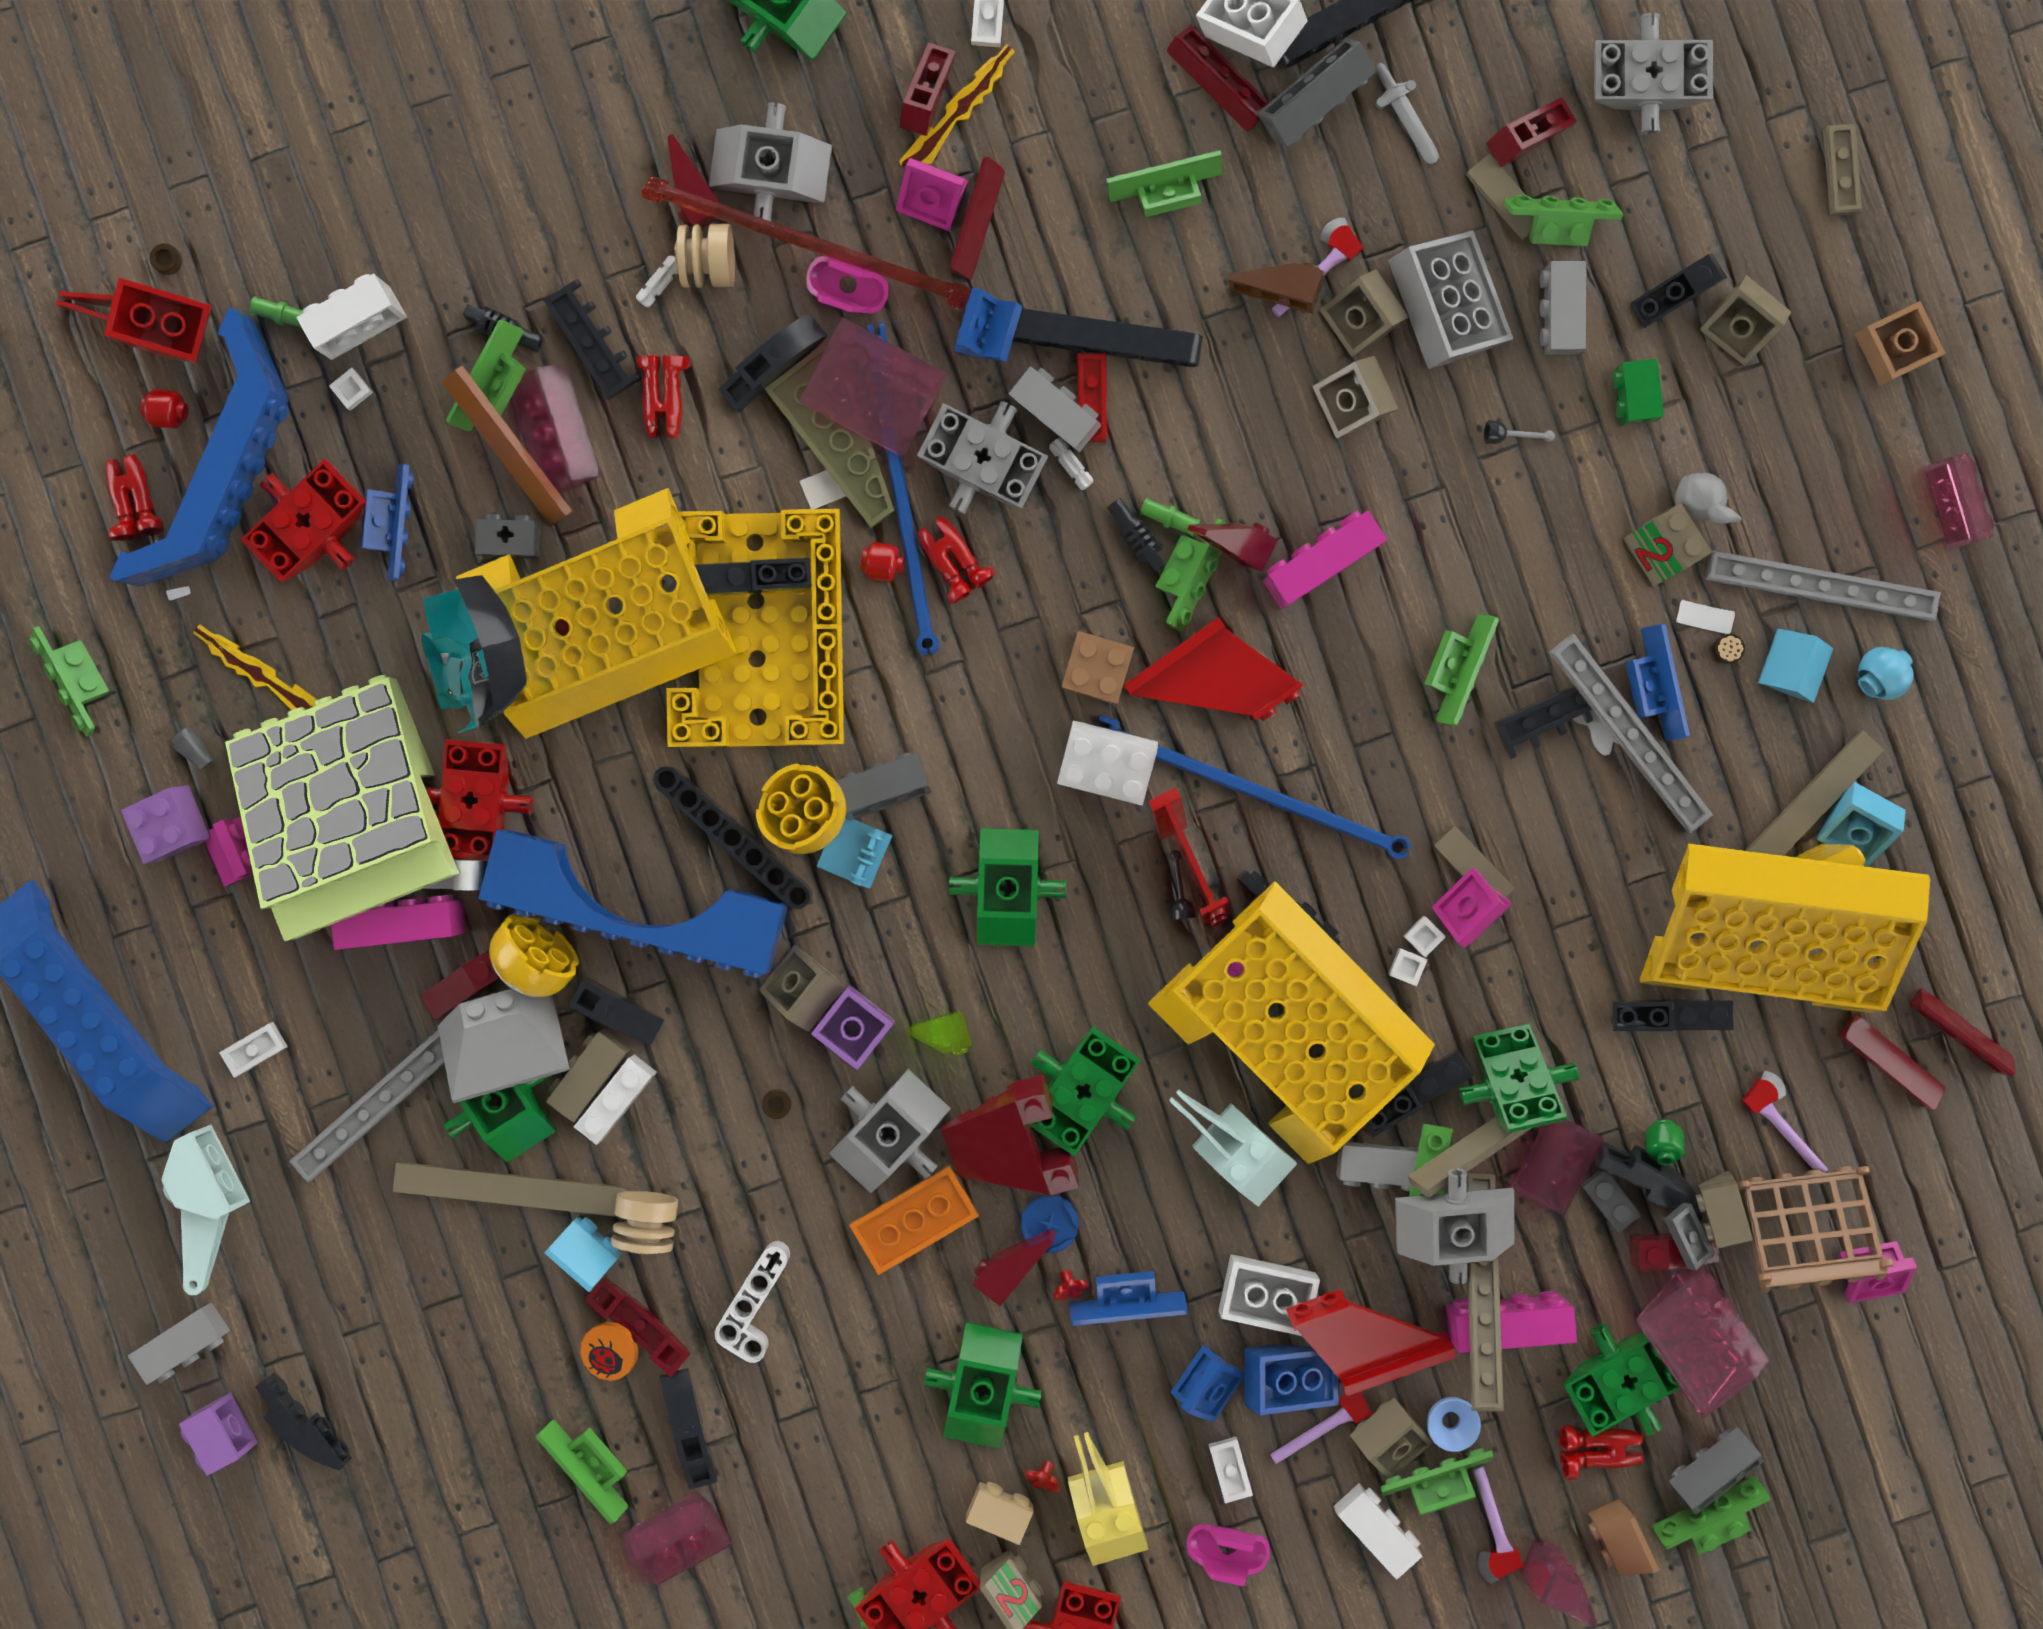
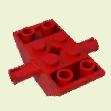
M325 458L291 491L286 488L274 473L266 476L265 478L269 482L266 483L262 480L259 486L277 504L240 540L282 583L313 566L325 554L331 558L341 571L347 569L349 565L346 562L352 564L355 561V557L338 541L355 526L367 500ZM307 519L310 523L309 527L305 526V522Z
M445 739L441 787H425L431 804L439 807L438 821L453 858L488 861L496 830H504L506 812L527 815L532 813L533 807L521 806V803L533 804L532 796L507 795L509 768L505 744ZM472 795L478 798L477 804L471 805L469 803V798Z
M948 1538L927 1545L908 1560L896 1546L894 1540L888 1541V1546L884 1544L878 1552L893 1571L880 1579L854 1608L869 1629H927L933 1626L935 1629H957L947 1614L981 1589L980 1579L951 1539ZM915 1590H917L919 1593L925 1591V1594H917L915 1593Z
M1064 1581L1056 1598L1051 1621L1046 1624L1030 1620L1023 1629H1113L1121 1595Z

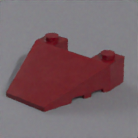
M1043 1074L1015 1081L1007 1086V1090L996 1097L992 1095L985 1100V1104L973 1111L971 1109L940 1129L959 1177L1048 1195L1079 1188L1078 1165L1075 1157L1061 1147L1039 1152L1029 1126L1031 1123L1052 1118V1096Z

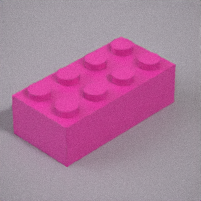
M1357 510L1339 523L1341 526L1339 530L1336 531L1334 527H1331L1315 539L1316 545L1311 547L1308 542L1290 555L1293 560L1286 563L1282 559L1266 571L1268 576L1263 580V583L1281 610L1388 540L1369 510L1363 514H1360Z
M453 894L427 897L428 903L424 902L423 897L399 900V906L395 905V901H390L331 925L334 950L465 934L467 932L463 899L453 900Z
M1544 1291L1540 1292V1296L1529 1297L1528 1294H1513L1511 1299L1500 1300L1502 1349L1577 1343L1574 1307L1560 1294L1558 1295L1557 1292ZM1455 1299L1453 1304H1445L1447 1335L1459 1353L1470 1352L1468 1299Z

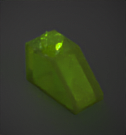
M963 1009L911 1024L906 1028L908 1035L944 1054L951 1052L952 1056L968 1052V1046L973 1044Z

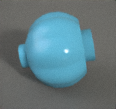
M1889 647L1873 648L1863 656L1859 664V687L1866 695L1872 698L1894 700L1901 697L1909 690L1914 677L1911 667L1913 663L1911 656L1904 650L1897 651Z

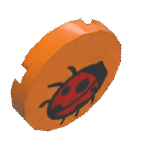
M608 1321L594 1326L585 1334L581 1342L580 1354L584 1365L591 1374L599 1379L613 1381L623 1378L634 1368L638 1360L637 1343H634L631 1337L632 1334L627 1328L619 1323Z

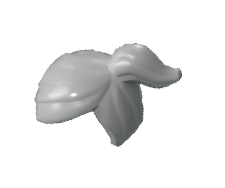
M1692 473L1681 479L1675 493V505L1682 503L1693 522L1712 521L1720 524H1739L1742 521V518L1736 512L1727 507V490L1722 480L1711 473Z

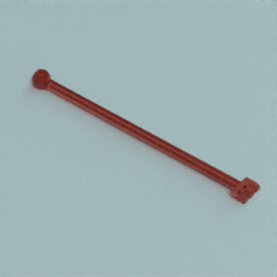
M654 176L648 179L641 191L642 197L659 204L662 200L944 296L948 299V305L956 309H962L970 298L971 290L963 284L944 282L669 187V181Z

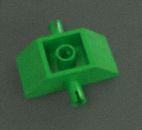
M728 0L754 19L751 27L743 38L740 39L744 47L747 49L750 47L749 50L755 53L767 34L773 32L812 61L816 59L847 15V12L835 0Z
M981 828L979 875H976V878L950 876L949 885H961L962 887H949V895H975V898H978V945L1035 946L1037 900H1040V897L1066 899V891L1054 890V888H1066V880H1040V877H1037L1039 830ZM1005 880H1011V884L1016 885V890H1012L1009 896L1005 895L1004 890L999 889V885H1003Z
M1530 1023L1473 1036L1483 1083L1459 1088L1463 1106L1489 1100L1499 1126L1508 1133L1567 1120V1115L1555 1085L1579 1081V1072L1575 1062L1553 1068L1546 1066Z
M1094 1026L1074 1048L1065 1063H1059L1042 1049L1036 1055L1045 1063L1036 1057L1031 1061L1030 1065L1051 1078L1048 1088L1052 1096V1118L1029 1125L1071 1155H1076L1101 1117L1107 1116L1124 1128L1125 1131L1131 1125L1122 1116L1130 1122H1134L1137 1115L1118 1104L1115 1097L1141 1059ZM1086 1083L1089 1084L1088 1089L1090 1093L1087 1095L1083 1094L1082 1096L1078 1095L1079 1092L1076 1087L1078 1085L1084 1086Z
M553 1075L460 1101L459 1103L464 1111L451 1120L444 1123L445 1130L447 1131L453 1126L458 1125L457 1128L448 1133L451 1138L455 1139L458 1135L474 1126L484 1142L508 1163L557 1131L532 1092L534 1086ZM500 1095L502 1101L496 1104L493 1099Z
M966 1322L956 1371L953 1370V1373L927 1367L924 1386L949 1390V1394H951L943 1437L1000 1448L1009 1407L1014 1403L1034 1407L1035 1409L1039 1408L1042 1390L1016 1386L1015 1383L1023 1333ZM986 1385L987 1389H985L984 1393H980L977 1386Z
M1607 1324L1597 1325L1600 1332L1593 1327L1589 1333L1601 1352L1582 1362L1563 1383L1590 1435L1593 1437L1634 1414L1641 1424L1645 1435L1655 1434L1652 1427L1659 1432L1662 1429V1425L1654 1414L1651 1405L1695 1381L1668 1330L1663 1328L1631 1335L1616 1344L1608 1330ZM1625 1375H1628L1629 1377H1628V1379L1625 1381L1623 1377H1624Z

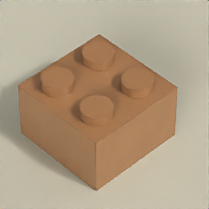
M1921 301L1855 333V337L1879 386L1946 354Z
M1078 631L1061 689L1117 705L1134 647Z

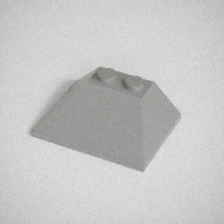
M513 989L505 990L458 1004L438 1025L453 1104L570 1070L553 995L530 997Z

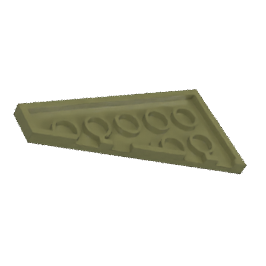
M832 336L767 386L765 390L872 529L895 511L835 337Z

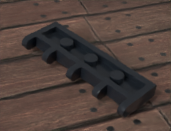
M579 279L543 301L605 397L610 400L640 381L642 377L639 372L630 377L626 375L619 363L626 359L628 355L625 350L620 351L616 355L612 353L603 339L612 330L609 326L599 331L588 316V313L596 308L594 302L591 301L582 306L574 294V291L582 286Z
M1572 685L1495 721L1494 725L1509 758L1513 759L1517 757L1514 746L1530 739L1532 746L1537 748L1540 746L1537 735L1556 727L1560 736L1567 734L1563 723L1582 715L1588 724L1593 721L1590 713L1593 709L1576 687Z

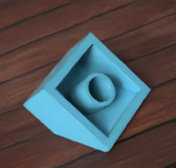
M1854 782L1836 801L1817 836V840L1824 844L1854 845L1855 848L1862 852L1865 858V864L1863 865L1868 867L1903 833L1906 810Z
M578 1216L544 1254L589 1292L623 1253L611 1245L610 1237L604 1238L596 1231L598 1228L590 1219L586 1217L582 1219Z

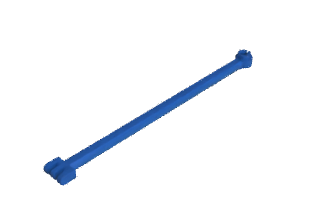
M880 322L878 324L879 335H875L873 324L867 325L868 337H864L862 326L856 327L859 347H867L919 634L916 640V647L919 653L928 656V650L922 647V642L924 639L929 638L933 641L930 652L934 655L939 649V640L933 634L881 347V344L888 343L885 323Z
M1100 715L1099 720L1102 723L1109 724L1108 729L1129 734L1117 729L1119 721ZM1160 745L1157 747L1155 759L1387 850V853L1395 859H1402L1409 854L1403 850L1396 853L1392 849L1395 842H1400L1404 849H1411V844L1406 837L1388 836Z

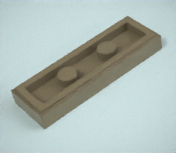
M1856 124L1826 126L1823 128L1829 215L1860 213L1862 211Z
M1489 153L1470 169L1466 176L1520 239L1524 240L1530 234L1534 216L1509 213L1503 204L1504 198L1525 194Z
M1455 825L1432 845L1462 877L1474 867L1482 874L1490 886L1507 897L1515 889Z

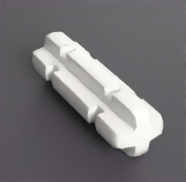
M670 255L663 262L664 267H659L645 284L647 287L645 289L642 288L636 295V299L643 306L650 307L656 300L654 297L656 295L659 296L672 281V275L678 273L674 256Z
M1058 438L1049 445V449L1055 457H1059L1058 461L1071 478L1076 479L1075 483L1081 490L1087 489L1093 483V478L1088 472L1084 471V466L1071 449L1068 451L1064 440Z

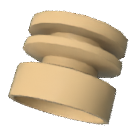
M699 224L693 226L692 238L689 226L679 225L677 241L675 243V264L683 288H691L693 274L697 288L703 287L705 274H709L714 288L734 286L735 250L730 224H710L707 238H703Z
M624 1191L616 1195L614 1214L627 1221L618 1222L613 1225V1231L618 1234L612 1236L611 1245L617 1249L636 1254H657L672 1251L673 1241L669 1237L674 1236L675 1230L662 1223L675 1221L678 1199L671 1195L648 1191Z

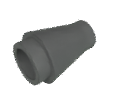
M190 726L184 728L170 740L174 744L173 749L196 765L199 770H202L214 760L198 731H193Z

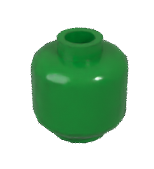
M1670 1120L1655 1121L1645 1132L1646 1154L1650 1159L1664 1166L1672 1165L1675 1161L1681 1159L1685 1153L1682 1128Z

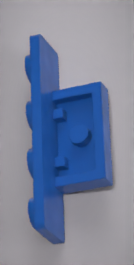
M405 463L397 466L395 493L367 489L365 490L364 497L367 503L363 509L360 548L389 552L387 581L391 582L399 581V576H403L405 570V560L401 558L402 547L406 546L408 532L404 530V520L409 517L410 501H407L406 498L407 489H411L413 483V473L409 472V464Z
M1662 623L1642 628L1641 632L1647 657L1625 661L1637 716L1642 718L1660 714L1666 741L1687 738L1690 734L1666 625Z
M1154 1271L1096 1277L1098 1300L1069 1303L1072 1326L1136 1319L1144 1320L1166 1316L1173 1317L1187 1314L1185 1293L1183 1291L1156 1294Z

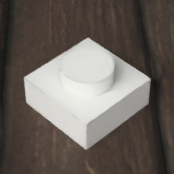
M353 368L329 385L350 411L373 393Z
M1422 916L1403 937L1423 957H1426L1446 936L1426 916Z
M1398 948L1388 975L1417 986L1428 959Z

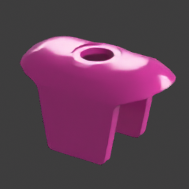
M820 256L812 261L807 271V288L813 295L818 297L819 302L849 312L872 314L879 312L888 298V282L883 276L830 257ZM845 276H852L856 280L857 286L852 293H845L840 287V281Z
M1199 1524L1191 1529L1187 1538L1188 1555L1193 1561L1202 1565L1209 1578L1215 1581L1245 1586L1247 1575L1262 1571L1270 1556L1268 1540L1262 1536L1233 1528ZM1219 1545L1234 1548L1235 1550L1232 1553H1224L1220 1550Z

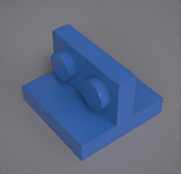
M972 288L962 325L958 331L954 352L963 356L1006 362L1023 306L1017 302L998 300L982 289Z
M1203 1345L1170 1393L1182 1402L1180 1407L1188 1414L1215 1422L1243 1381L1244 1372L1240 1368L1228 1364L1208 1346Z

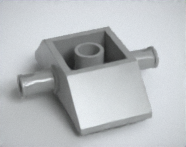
M1645 13L1640 16L1641 40H1595L1594 101L1615 110H1641V135H1647L1648 131L1649 135L1660 133L1659 110H1675L1713 99V40L1659 39V13H1653L1652 18L1651 13Z
M774 102L768 103L765 128L741 124L716 129L709 181L710 189L756 195L752 221L760 224L761 220H764V224H771L772 205L775 198L825 204L832 153L831 144L801 132L783 130L786 106L777 103L776 108ZM769 159H773V161H774V164H773V165H771V166H765V165H764V164H768Z
M1000 402V406L991 424L987 425L943 403L917 454V457L960 483L948 506L956 511L962 500L958 508V512L961 514H966V510L975 492H981L997 501L1022 509L1048 459L1047 455L1008 436L1006 431L1015 413L1018 411L1010 405L1004 416L1008 403ZM983 452L987 453L990 461H983L982 464H979L977 455Z
M909 1068L876 1103L873 1102L871 1104L854 1086L842 1096L840 1100L846 1103L859 1116V1121L829 1154L870 1193L890 1177L903 1162H908L924 1179L928 1178L930 1173L937 1168L938 1165L929 1159L919 1147L951 1108ZM884 1127H892L895 1130L894 1135L896 1137L888 1136L885 1138L883 1136Z
M1456 1168L1457 1175H1454V1169H1450L1447 1172V1194H1435L1429 1198L1425 1195L1395 1198L1396 1252L1399 1255L1433 1266L1449 1264V1281L1459 1284L1460 1276L1461 1282L1464 1284L1468 1281L1467 1263L1492 1261L1514 1244V1189L1503 1188L1466 1192L1467 1171Z

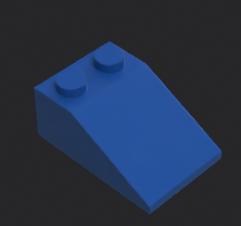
M1265 1345L1244 1348V1406L1259 1415L1338 1405V1376L1311 1346Z

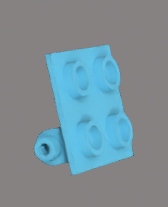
M846 816L840 833L828 846L824 847L816 867L870 889L892 835L854 819L849 821Z

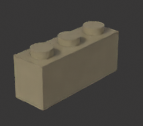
M605 1029L598 1031L597 1034L591 1032L582 1044L586 1049L580 1057L577 1055L572 1057L568 1062L570 1070H567L568 1073L562 1080L557 1078L547 1091L550 1097L546 1103L573 1123L580 1119L631 1051L629 1047Z

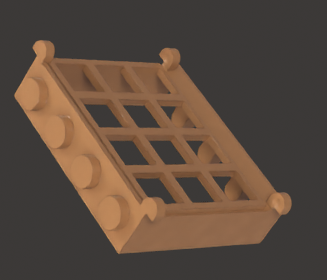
M1851 1166L1836 1168L1831 1173H1823L1822 1170H1812L1804 1173L1805 1176L1793 1177L1791 1173L1777 1175L1772 1180H1763V1177H1753L1737 1183L1753 1238L1750 1243L1762 1294L1768 1293L1772 1287L1778 1286L1796 1289L1804 1283L1817 1282L1818 1286H1824L1838 1279H1848V1282H1857L1864 1276L1875 1275L1876 1281L1885 1278L1888 1274L1887 1267H1893L1894 1265L1892 1259L1884 1260L1863 1177V1174H1870L1868 1166L1859 1167L1856 1170H1853ZM1851 1180L1856 1200L1841 1202L1836 1182ZM1829 1183L1834 1203L1812 1206L1808 1185ZM1801 1186L1805 1206L1784 1209L1779 1189ZM1773 1190L1777 1210L1755 1212L1751 1192ZM1858 1207L1863 1228L1848 1230L1843 1209ZM1836 1210L1840 1231L1819 1233L1814 1212ZM1807 1213L1812 1234L1790 1236L1786 1216ZM1779 1217L1783 1237L1762 1240L1757 1219ZM1865 1235L1870 1256L1854 1257L1849 1236ZM1842 1237L1847 1258L1826 1261L1821 1240ZM1814 1241L1819 1262L1797 1264L1792 1243ZM1785 1244L1790 1265L1768 1267L1763 1246Z

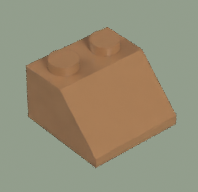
M1620 1499L1588 1513L1592 1522L1588 1525L1589 1530L1596 1542L1601 1541L1604 1550L1600 1551L1608 1568L1613 1566L1619 1575L1647 1574L1660 1571L1635 1516Z

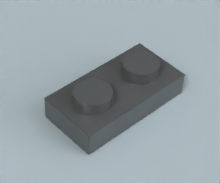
M1603 1169L1580 1185L1617 1233H1620L1641 1216L1612 1176Z
M1682 1203L1664 1218L1688 1269L1697 1270L1715 1255L1692 1204Z

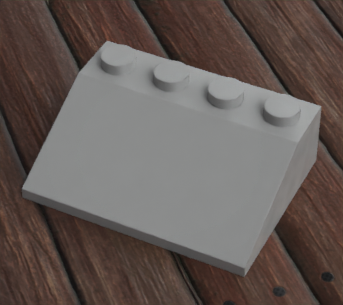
M1473 230L1410 246L1388 260L1428 370L1513 340Z

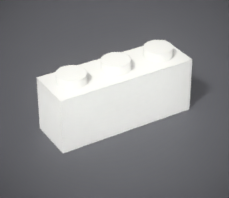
M635 1054L629 1057L575 1124L574 1128L594 1144H599L657 1072Z
M1358 1483L1334 1505L1335 1511L1341 1520L1397 1580L1423 1557L1418 1548L1421 1543L1410 1530L1405 1533L1398 1526L1401 1521L1390 1509L1386 1512L1379 1505L1381 1499L1370 1487L1365 1490Z

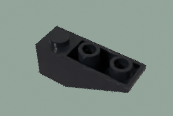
M1710 253L1635 299L1630 304L1644 328L1726 280L1727 276L1714 254Z
M590 977L581 981L568 1005L587 1017L648 1045L652 1044L665 1021L663 1018Z

